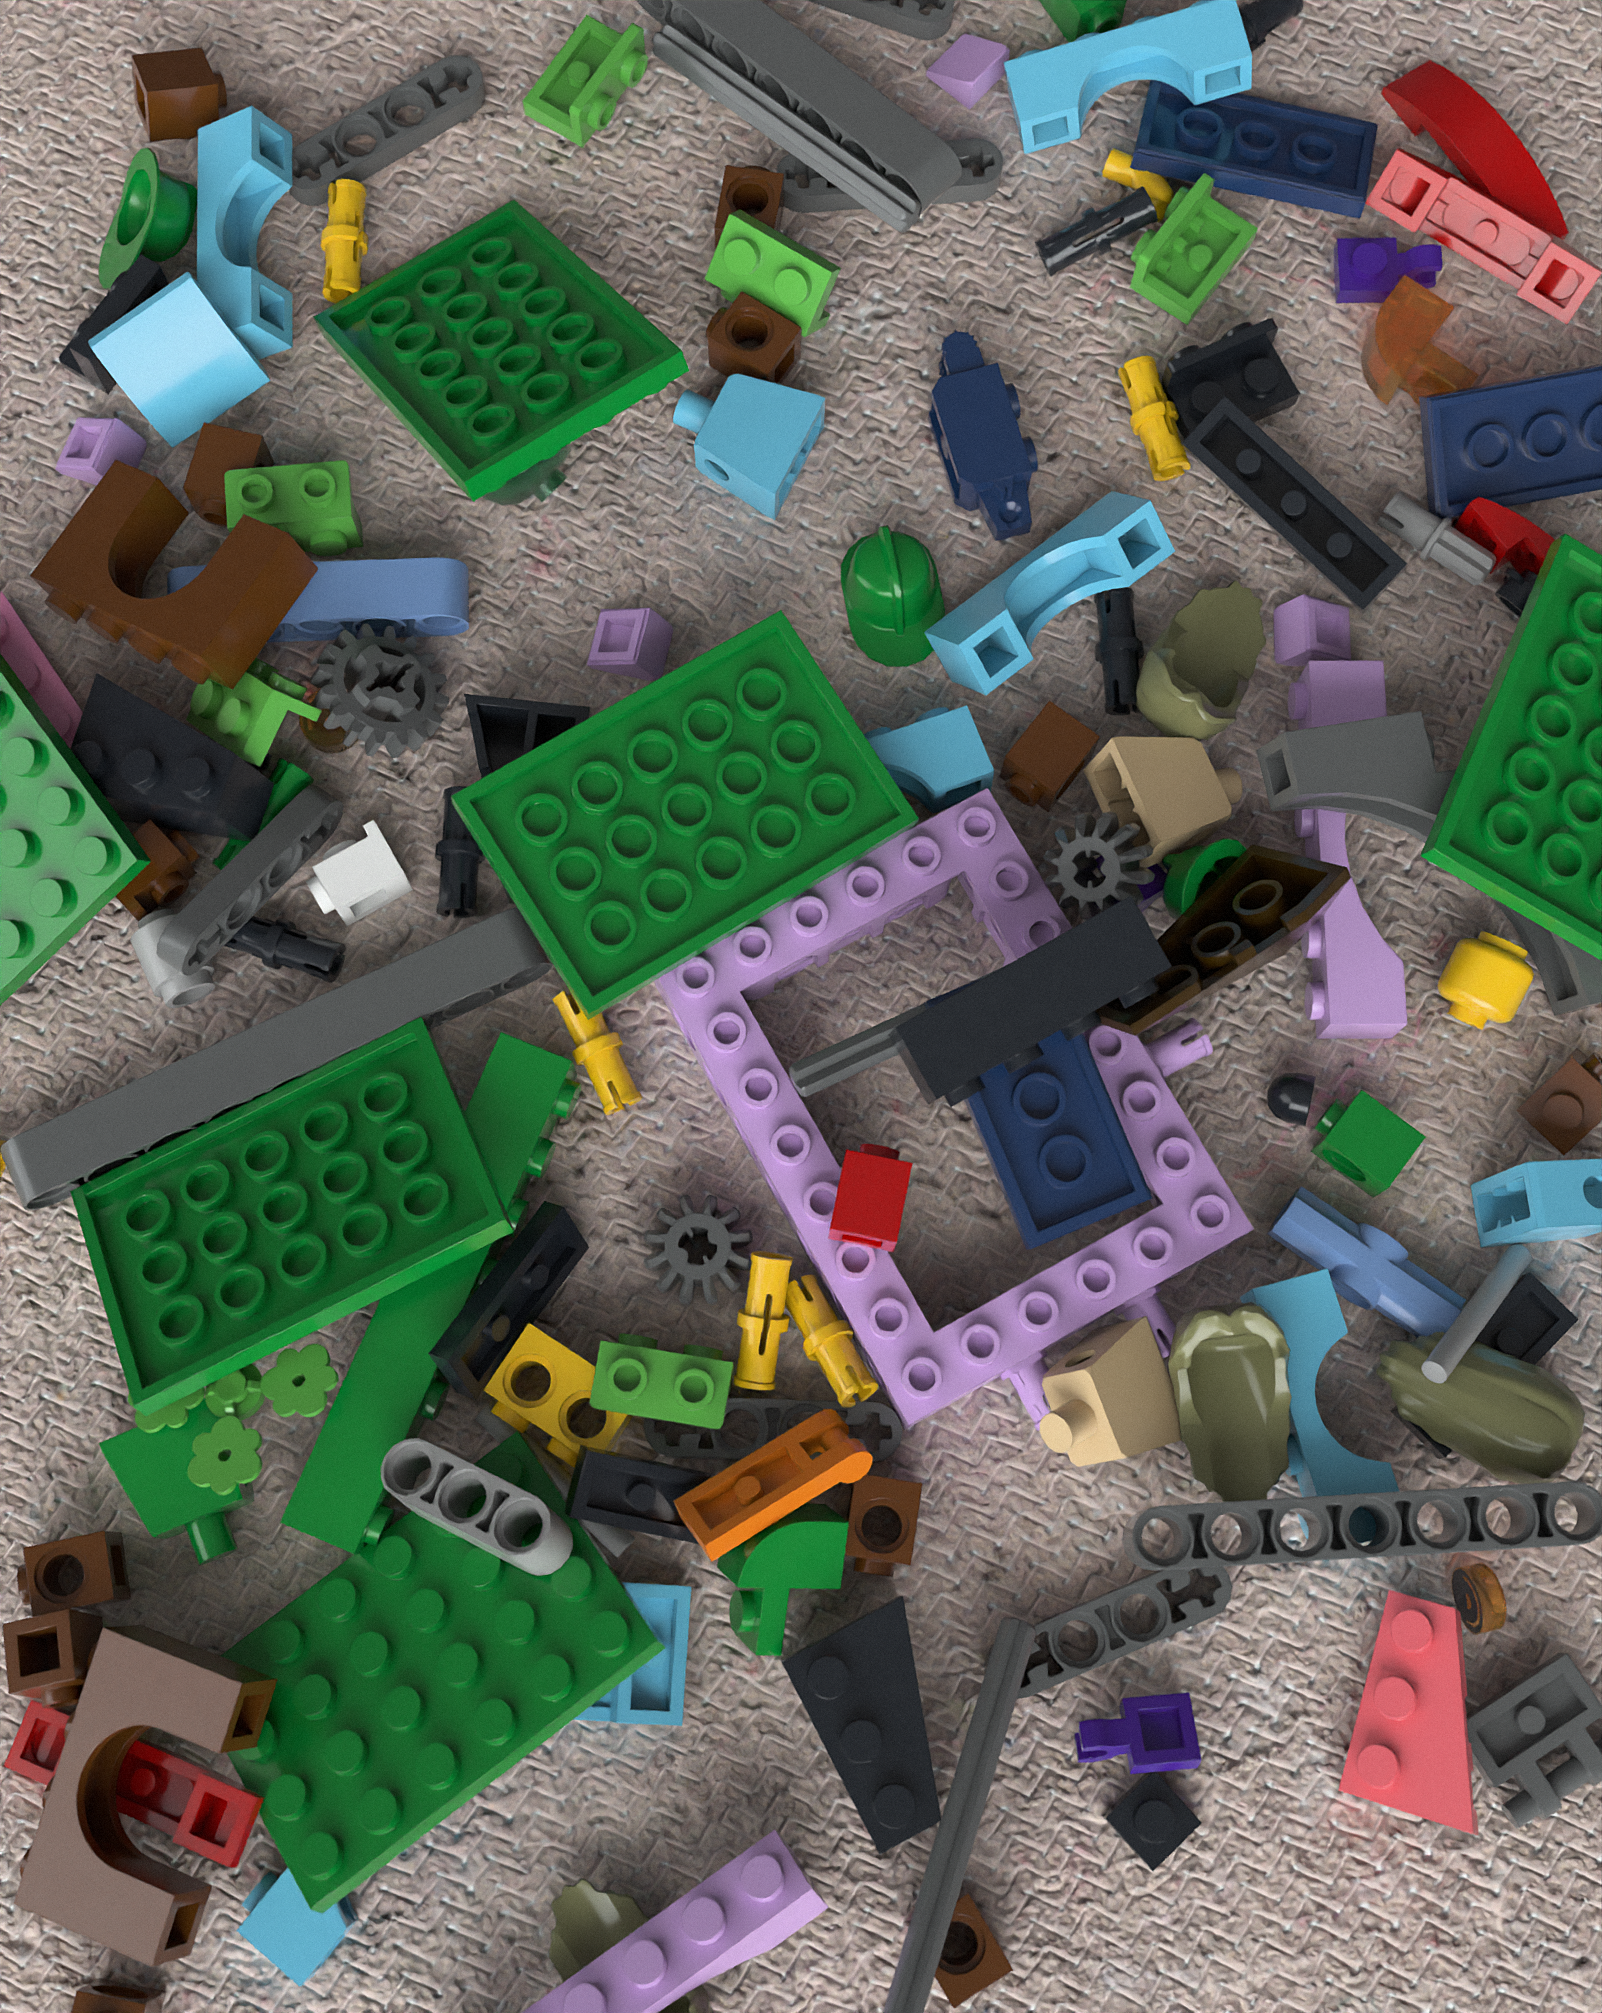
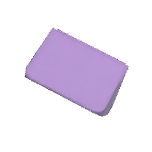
M964 33L926 71V76L970 110L1005 74L1004 62L1009 60L1010 49L1001 43Z
M78 417L55 469L63 475L97 485L115 460L138 468L147 443L144 438L118 418Z
M1305 594L1276 607L1273 614L1276 663L1286 666H1306L1308 661L1351 660L1349 607Z
M651 608L601 609L587 665L595 670L656 681L663 675L673 627Z

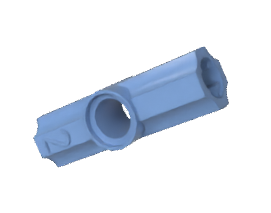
M1302 1186L1294 1192L1283 1206L1267 1233L1318 1270L1328 1268L1334 1290L1340 1296L1367 1310L1376 1309L1416 1338L1419 1336H1429L1435 1332L1446 1333L1461 1313L1466 1299L1407 1259L1408 1252L1394 1238L1365 1223H1358L1357 1225Z

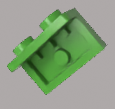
M586 15L524 98L523 107L525 115L583 148L596 130L602 131L607 127L614 115L616 102L628 86L631 88L635 87L642 79L648 64V56L645 54L644 29L635 23H631L622 35Z
M1206 173L1199 178L1191 190L1185 186L1179 189L1164 214V218L1167 219L1158 232L1151 228L1148 229L1139 240L1131 255V260L1136 263L1130 288L1187 326L1252 244L1258 230L1257 227L1209 197L1215 179Z
M739 209L729 214L705 280L721 288L722 296L731 303L735 301L741 291L801 327V336L807 337L825 327L828 322L830 313L825 311L824 308L841 267Z
M338 460L228 470L225 473L226 515L229 532L233 530L243 514L289 533L304 552H312L320 556H336L346 552L347 548L363 547L362 523L352 500L351 474L346 461Z
M255 658L233 690L209 678L204 685L198 684L191 697V709L186 721L221 746L238 755L244 761L260 767L288 710L317 722L322 710L303 698L308 689L307 687L280 674L279 670L274 666Z
M623 1333L619 1334L618 1343L601 1340L590 1396V1405L594 1409L710 1429H720L723 1426L727 1399L730 1396L733 1381L734 1364L733 1362L722 1361V1350L690 1344L684 1345L683 1354L657 1350L658 1340Z

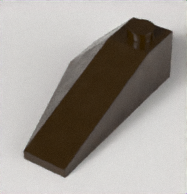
M1252 844L1157 939L1172 966L1154 977L1160 989L1126 1009L1119 998L1096 1010L1103 1021L1100 1024L1136 1036L1285 955L1325 914L1350 880L1351 875L1348 868Z

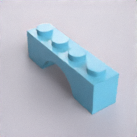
M1200 0L1186 9L1162 16L1142 17L1128 26L1104 33H1088L1079 37L1074 42L1046 50H1030L1016 59L1004 62L1008 94L1024 154L1080 139L1085 118L1095 101L1111 88L1128 81L1149 79L1167 83L1180 90L1194 105L1252 89V53L1236 0Z
M251 105L198 129L197 282L224 313L232 330L253 355L260 360L293 347V293L259 272L256 255L259 234L269 211L279 198L292 187V134Z
M1111 491L924 633L952 682L987 695L1034 659L1031 652L1034 638L1045 624L1058 613L1093 594L1131 586L1173 554L1175 550L1151 500Z
M967 705L951 711L946 707L935 708L920 715L913 724L893 731L888 727H881L864 734L899 789L921 802L932 814L949 809L986 788L991 793L994 768Z
M1328 1268L1257 1287L1240 1296L1242 1303H1257L1273 1315L1283 1330L1286 1342L1290 1348L1288 1376L1291 1393L1289 1407L1291 1429L1287 1443L1289 1467L1285 1472L1288 1476L1296 1475L1302 1497L1398 1492L1399 1488L1391 1464L1360 1457L1344 1448L1326 1429L1318 1412L1315 1383L1319 1366L1329 1349L1348 1333ZM1362 1507L1356 1508L1349 1518V1530L1352 1537L1361 1544L1373 1540L1376 1534V1524L1373 1516ZM1298 1514L1302 1531L1306 1539H1308L1309 1529L1307 1522Z
M287 1867L279 1878L271 1871L268 1872L251 1891L242 1904L250 1914L236 1931L301 1987L315 1975L354 1926L358 1918L348 1894L323 1914L311 1910Z

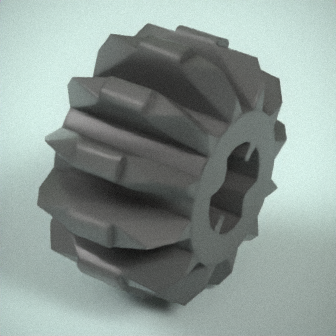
M1088 812L1075 817V829L1063 826L1055 831L1054 835L1061 848L1047 850L1043 858L1050 864L1058 866V873L1048 876L1044 884L1048 887L1063 885L1065 888L1058 906L1068 909L1079 903L1081 919L1088 920L1099 914L1100 911L1102 912L1129 896L1133 898L1136 905L1143 901V895L1136 884L1152 882L1155 874L1148 868L1141 867L1139 860L1151 856L1154 848L1151 845L1139 847L1133 845L1132 842L1138 836L1140 826L1136 823H1130L1119 829V820L1115 812L1102 813L1098 820ZM1101 854L1105 861L1100 869L1105 876L1097 878L1093 871L1098 863L1093 856Z
M689 1195L680 1197V1208L683 1213V1217L677 1220L665 1208H661L657 1212V1218L668 1230V1233L656 1230L645 1232V1243L664 1251L649 1255L644 1259V1264L648 1271L669 1268L656 1284L657 1289L664 1294L670 1291L679 1281H682L683 1284L679 1296L682 1305L689 1306L694 1298L695 1287H703L705 1300L709 1306L718 1303V1295L714 1283L720 1280L727 1290L736 1293L741 1288L740 1281L729 1270V1267L739 1270L751 1269L752 1261L750 1256L734 1250L752 1243L753 1235L751 1230L745 1229L728 1233L741 1217L740 1211L737 1208L732 1207L728 1209L719 1219H716L715 1215L718 1209V1199L716 1196L708 1195L704 1201L702 1213H694L693 1201ZM695 1236L707 1237L709 1249L716 1252L712 1260L703 1256V1265L690 1264L688 1251L682 1249L687 1240L694 1245Z

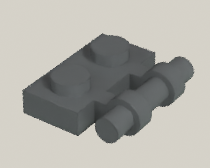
M1557 1653L1466 1714L1468 1742L1471 1743L1473 1763L1487 1785L1496 1788L1513 1776L1519 1784L1521 1792L1501 1805L1506 1817L1517 1829L1536 1816L1543 1820L1550 1817L1562 1808L1561 1799L1588 1782L1590 1785L1595 1786L1602 1781V1737L1594 1742L1585 1729L1602 1717V1705L1567 1653ZM1564 1743L1568 1749L1570 1759L1544 1776L1535 1761Z

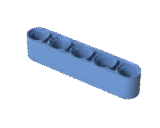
M441 557L313 562L318 568L317 572L266 643L336 640L340 632L345 629L355 637L362 624H369L377 637L382 635L387 626L394 627L395 638H409L411 636L440 637L464 633L469 628V568L459 560ZM207 565L184 566L172 569L167 574V595L190 583Z

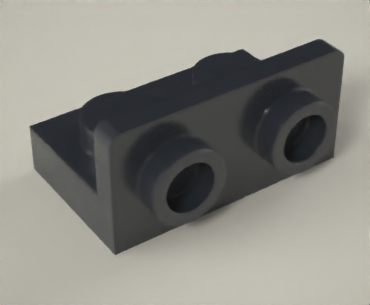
M140 255L128 271H123L117 276L110 291L90 317L86 318L79 325L75 336L59 355V361L65 369L106 394L110 393L117 382L93 352L88 341L169 285L160 265Z
M1273 318L1255 325L1251 322L1241 323L1227 331L1220 340L1202 348L1199 345H1190L1181 349L1169 359L1161 384L1168 401L1173 402L1176 406L1179 416L1175 423L1184 440L1224 396L1253 422H1257L1296 404L1300 392L1272 345L1278 331Z

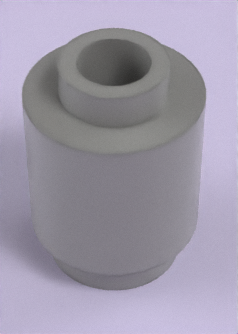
M161 909L146 915L138 922L139 929L131 936L130 941L154 995L163 997L168 1008H179L203 999L214 990L215 985L211 976L214 974L215 969L211 960H209L199 971L188 976L182 974L157 956V944L166 926L177 915L173 909Z

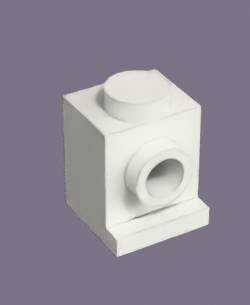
M374 820L363 825L368 837L359 842L347 840L329 849L323 855V861L312 867L317 876L306 881L323 913L327 914L336 909L346 926L413 890Z

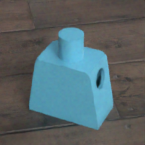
M736 373L728 377L716 401L691 390H685L677 403L673 415V423L698 434L694 443L695 467L702 474L765 516L775 520L824 427L825 398L817 394Z
M1602 1159L1525 1162L1470 1185L1481 1248L1577 1239L1602 1232Z

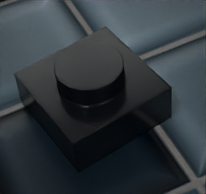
M1157 1772L1145 1773L1102 1815L1151 1871H1154L1202 1824Z

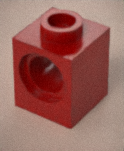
M861 1144L859 1152L846 1149L828 1239L894 1252L913 1163L899 1160L900 1152L898 1150L882 1145Z

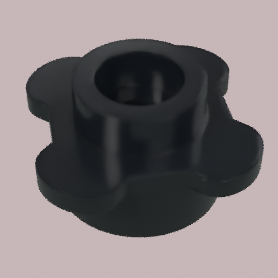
M1507 568L1504 572L1506 576L1503 578L1505 583L1495 592V595L1504 606L1520 618L1538 575L1528 569L1518 574L1513 569Z

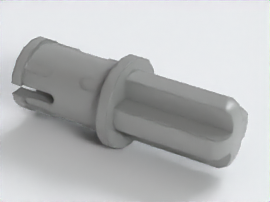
M1401 491L1394 495L1383 510L1386 515L1382 514L1378 519L1377 525L1386 528L1421 551L1419 557L1422 560L1426 561L1431 557L1472 585H1479L1483 582L1495 565V555L1453 528V519L1450 517H1446L1444 520L1440 519L1405 496Z

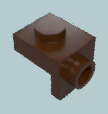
M1576 1048L1566 1058V1061L1529 1095L1516 1110L1563 1156L1602 1121V1056L1596 1052L1587 1057Z

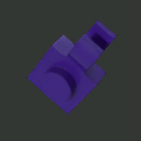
M1337 238L1333 250L1335 303H1395L1399 287L1415 289L1435 287L1436 271H1441L1443 268L1442 246L1425 244L1413 247L1403 253H1397L1396 238Z
M1189 1692L1122 1698L1119 1705L1121 1719H1090L1078 1722L1079 1732L1074 1733L1078 1762H1099L1118 1755L1127 1754L1130 1774L1196 1769L1202 1760Z

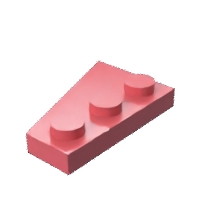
M1389 1590L1339 1791L1479 1836L1477 1810L1474 1809L1472 1791L1471 1743L1468 1742L1465 1705L1467 1686L1461 1613L1457 1609Z

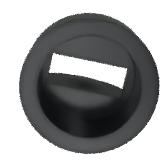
M1284 1073L1275 1078L1267 1091L1268 1106L1272 1113L1287 1123L1306 1126L1316 1076L1302 1073Z

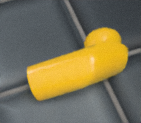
M1112 148L1104 166L1102 177L1134 190L1143 186L1153 203L1158 216V222L1162 221L1166 208L1174 197V192L1164 176L1148 171L1130 169L1133 155Z

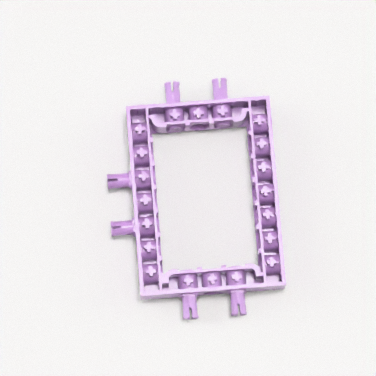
M986 788L905 831L851 865L655 980L656 988L842 1320H846L853 1330V1339L893 1411L898 1416L904 1430L999 1376L1003 1381L1008 1378L1010 1379L1034 1421V1427L1037 1431L1040 1430L1039 1425L1042 1417L1050 1412L1042 1397L1045 1399L1050 1408L1042 1387L1043 1375L1049 1371L1043 1360L1048 1355L1046 1350L1112 1312L1116 1316L1123 1313L1126 1320L1146 1316L1162 1358L1170 1356L1176 1327L1156 1295L1161 1291L1159 1286L1234 1244L1254 1229L1166 1084L1165 1077L1202 1057L1209 1056L1213 1052L1207 1034L1186 1046H1182L1198 1036L1197 1033L1203 1029L1201 1024L1192 1017L1186 1020L1184 1024L1148 1044L1140 1041L1137 1035L1134 1036L1100 1023L1083 1032L1152 1195V1199L1149 1201L1154 1207L1153 1210L936 1332H933L888 1251L828 1239L841 1168L745 1000H756L774 992V984L797 974L813 963L816 964L817 968L828 963L830 954L867 934H870L872 938L882 934L885 924L910 913L921 905H924L926 909L936 905L946 896L951 879L956 876L973 903L971 914L977 923L984 922L1004 955L1003 967L1072 929L989 789Z

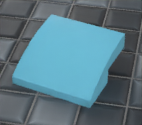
M189 271L88 341L93 352L118 385L172 448L200 430L204 422L210 423L270 381L264 366L232 330L224 313Z
M622 1582L666 1648L573 1720L682 1726L691 1586Z

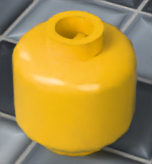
M1481 931L1477 939H1461L1456 944L1437 984L1441 996L1452 1003L1447 1014L1480 1030H1483L1487 1020L1497 1023L1511 1021L1534 976L1532 967L1524 961L1528 952L1503 938L1485 931Z

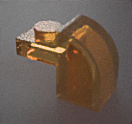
M1406 275L1402 277L1382 304L1366 337L1361 354L1364 378L1371 391L1387 406L1400 389L1410 394L1416 404L1420 406V396L1473 387L1479 376L1433 345L1439 338L1455 307Z

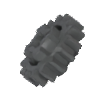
M362 624L355 637L346 629L340 632L333 645L328 644L317 660L319 666L310 680V684L320 688L312 703L320 709L330 710L331 714L323 724L327 730L338 726L346 730L343 738L345 746L349 747L358 738L365 742L367 756L373 757L380 746L385 745L390 756L398 758L406 746L413 751L419 750L427 738L432 737L442 724L444 719L440 715L448 706L449 698L438 692L446 683L447 678L444 674L430 672L429 667L436 658L433 653L419 656L414 652L417 644V638L414 636L409 637L402 644L395 640L394 627L387 626L382 635L377 637L369 624Z

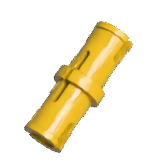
M338 179L336 184L333 182L329 184L327 227L321 233L320 246L325 252L326 259L322 294L326 300L335 304L361 289V262L363 256L367 254L369 238L364 232V210L367 190L361 183L350 179Z
M1152 356L1133 358L1123 364L1124 368L1120 367L1118 369L1119 378L1131 406L1132 416L1129 422L1133 433L1140 436L1144 445L1153 479L1155 481H1168L1185 473L1184 470H1189L1191 465L1181 443L1175 423L1179 415L1175 404L1168 401L1166 393H1164L1155 359Z
M563 991L556 995L552 1000L555 1006L558 1007L576 1046L572 1055L577 1065L585 1066L604 1107L602 1109L605 1115L624 1110L623 1104L628 1103L629 1106H632L642 1099L640 1091L638 1092L619 1052V1048L623 1046L618 1032H610L602 1012L588 1020L572 994L567 996L566 992Z
M754 1251L751 1252L750 1257L752 1262L745 1308L738 1310L736 1324L742 1327L734 1384L753 1390H773L776 1385L775 1373L781 1333L788 1332L790 1316L784 1314L789 1271L793 1259L785 1254Z
M815 1275L801 1276L804 1288L800 1289L796 1279L788 1283L785 1306L805 1339L802 1349L810 1361L818 1362L836 1393L841 1407H852L856 1403L852 1395L856 1393L860 1402H862L879 1387L875 1378H872L851 1342L854 1334L853 1330L846 1320H838L820 1289Z

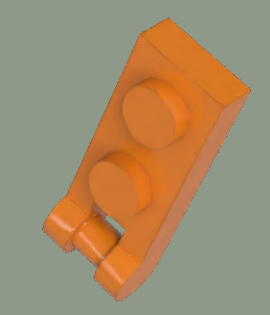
M825 1409L674 1500V1504L681 1519L712 1562L837 1483H853L860 1480L870 1470L873 1457L860 1440L848 1437L849 1427L837 1411ZM815 1452L822 1453L813 1460L809 1457Z

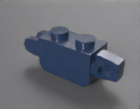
M954 330V333L944 337L942 343V356L939 362V375H942V377L938 379L931 391L932 403L931 410L928 413V422L954 504L967 511L980 509L995 541L1006 540L1013 536H1021L1029 533L1032 525L1028 489L1032 473L1038 471L1035 446L1030 436L1023 438L1021 436L1016 420L1020 419L1021 415L1020 403L1013 383H1004L998 363L985 366L980 348L976 347L977 341L974 340V335H969V331L957 332Z

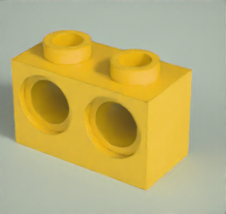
M528 1323L483 1390L498 1400L490 1412L521 1433L525 1432L530 1423L534 1424L552 1436L545 1449L574 1468L581 1445L611 1451L633 1418V1415L605 1411L606 1423L599 1434L591 1438H580L574 1435L570 1426V1418L577 1406L590 1402L596 1367L530 1323ZM531 1366L546 1368L551 1378L548 1392L536 1401L520 1399L516 1391V1381L520 1373Z

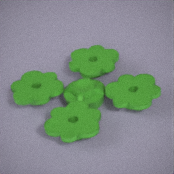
M309 1344L302 1348L300 1352L288 1348L278 1355L277 1367L269 1369L263 1377L256 1366L249 1364L207 1385L206 1388L203 1387L147 1416H144L137 1410L135 1422L140 1429L148 1433L157 1432L166 1424L171 1428H179L186 1423L189 1416L188 1410L198 1406L205 1395L209 1410L216 1416L221 1417V1419L214 1424L211 1433H202L194 1439L192 1449L197 1456L191 1460L188 1466V1477L191 1482L199 1487L211 1486L212 1490L217 1494L227 1495L234 1490L237 1482L249 1483L257 1478L262 1470V1459L256 1452L262 1445V1436L253 1428L245 1429L241 1420L254 1415L262 1406L265 1396L273 1400V1409L281 1417H289L296 1411L304 1417L316 1416L325 1408L327 1404L326 1391L332 1390L337 1385L338 1374L329 1366L330 1354L322 1345ZM129 1393V1395H128V1402H129V1404H130L134 1409H136V1408L133 1406V1403H132V1400H131V1397H130V1393Z

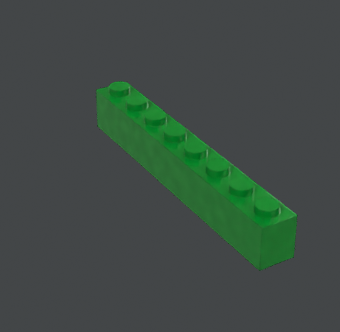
M501 1032L465 1110V1114L514 1229V1232L508 1234V1236L515 1238L522 1228L530 1206V1202L524 1200L523 1196L532 1176L542 1178L548 1169L556 1147V1142L549 1140L558 1117L566 1120L570 1117L579 1098L582 1084L575 1081L577 1072L572 1060ZM506 1236L380 1299L280 1523L352 1554L359 1555L362 1548L368 1543L374 1546L378 1545L384 1531L390 1527L395 1513V1509L387 1506L392 1494L385 1489L381 1480V1465L385 1455L399 1442L417 1438L425 1419L435 1421L447 1398L450 1384L442 1381L444 1375L428 1353L499 1260L496 1258Z

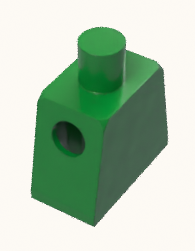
M203 1398L198 1406L188 1410V1419L179 1428H171L166 1424L159 1431L148 1433L137 1426L99 1443L104 1457L148 1532L153 1538L168 1539L187 1531L199 1565L216 1561L238 1550L225 1514L254 1501L252 1481L249 1483L237 1482L236 1487L231 1493L219 1495L212 1490L211 1486L199 1487L191 1482L188 1477V1466L191 1460L197 1456L192 1449L194 1439L202 1433H211L214 1424L221 1419V1417L216 1416L209 1410L205 1398Z

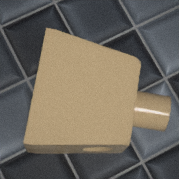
M1112 737L1083 770L1102 812H1115L1119 820V829L1126 824L1136 823L1140 826L1138 836L1132 842L1135 847L1151 845L1154 848L1151 856L1139 860L1140 866L1144 868L1161 862L1166 854H1180L1186 849L1206 842L1232 816L1231 804H1236L1240 800L1243 791L1242 780L1238 772L1231 767L1214 770L1202 743L1191 737Z
M1146 1316L1092 1330L1043 1375L1042 1387L1051 1412L1044 1415L1040 1421L1041 1437L1045 1444L1053 1451L1059 1453L1067 1451L1071 1462L1078 1467L1127 1458L1182 1440L1172 1382Z

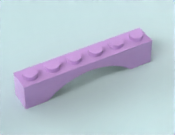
M1383 660L1308 661L1297 682L1290 684L1288 692L1289 718L1291 720H1298V729L1300 730L1387 716ZM1321 809L1295 810V833L1298 838H1305L1306 857L1347 867L1350 873L1345 845L1346 813ZM1351 877L1325 914L1301 939L1303 957L1312 958L1313 982H1307L1305 988L1306 1017L1308 1020H1315L1316 1039H1392L1407 1025L1403 961L1383 940L1362 906Z
M773 1830L522 2013H658L675 2000L713 1977L748 1959L773 1949L829 1907L794 1851L778 1832Z

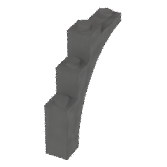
M1421 711L1287 731L1256 750L1271 811L1321 809L1361 815L1406 831L1426 843L1456 769L1436 772L1434 743L1430 734L1425 729ZM1492 898L1514 925L1537 966L1554 1016L1576 1012L1602 1003L1601 960Z

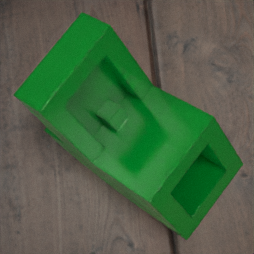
M805 1503L718 1558L717 1568L740 1588V1590L733 1592L730 1600L729 1618L734 1634L756 1656L782 1655L790 1588L841 1589L849 1522L826 1504Z

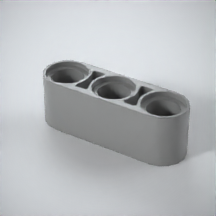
M417 1438L403 1440L394 1445L385 1455L381 1465V1480L385 1489L420 1517L527 1573L538 1576L551 1574L561 1568L569 1558L573 1547V1539L568 1524L536 1496L425 1440ZM431 1468L427 1481L417 1489H413L415 1480L420 1473ZM486 1495L484 1507L480 1512L471 1518H467V1512L474 1500ZM543 1523L539 1538L533 1544L522 1547L524 1534L529 1528Z

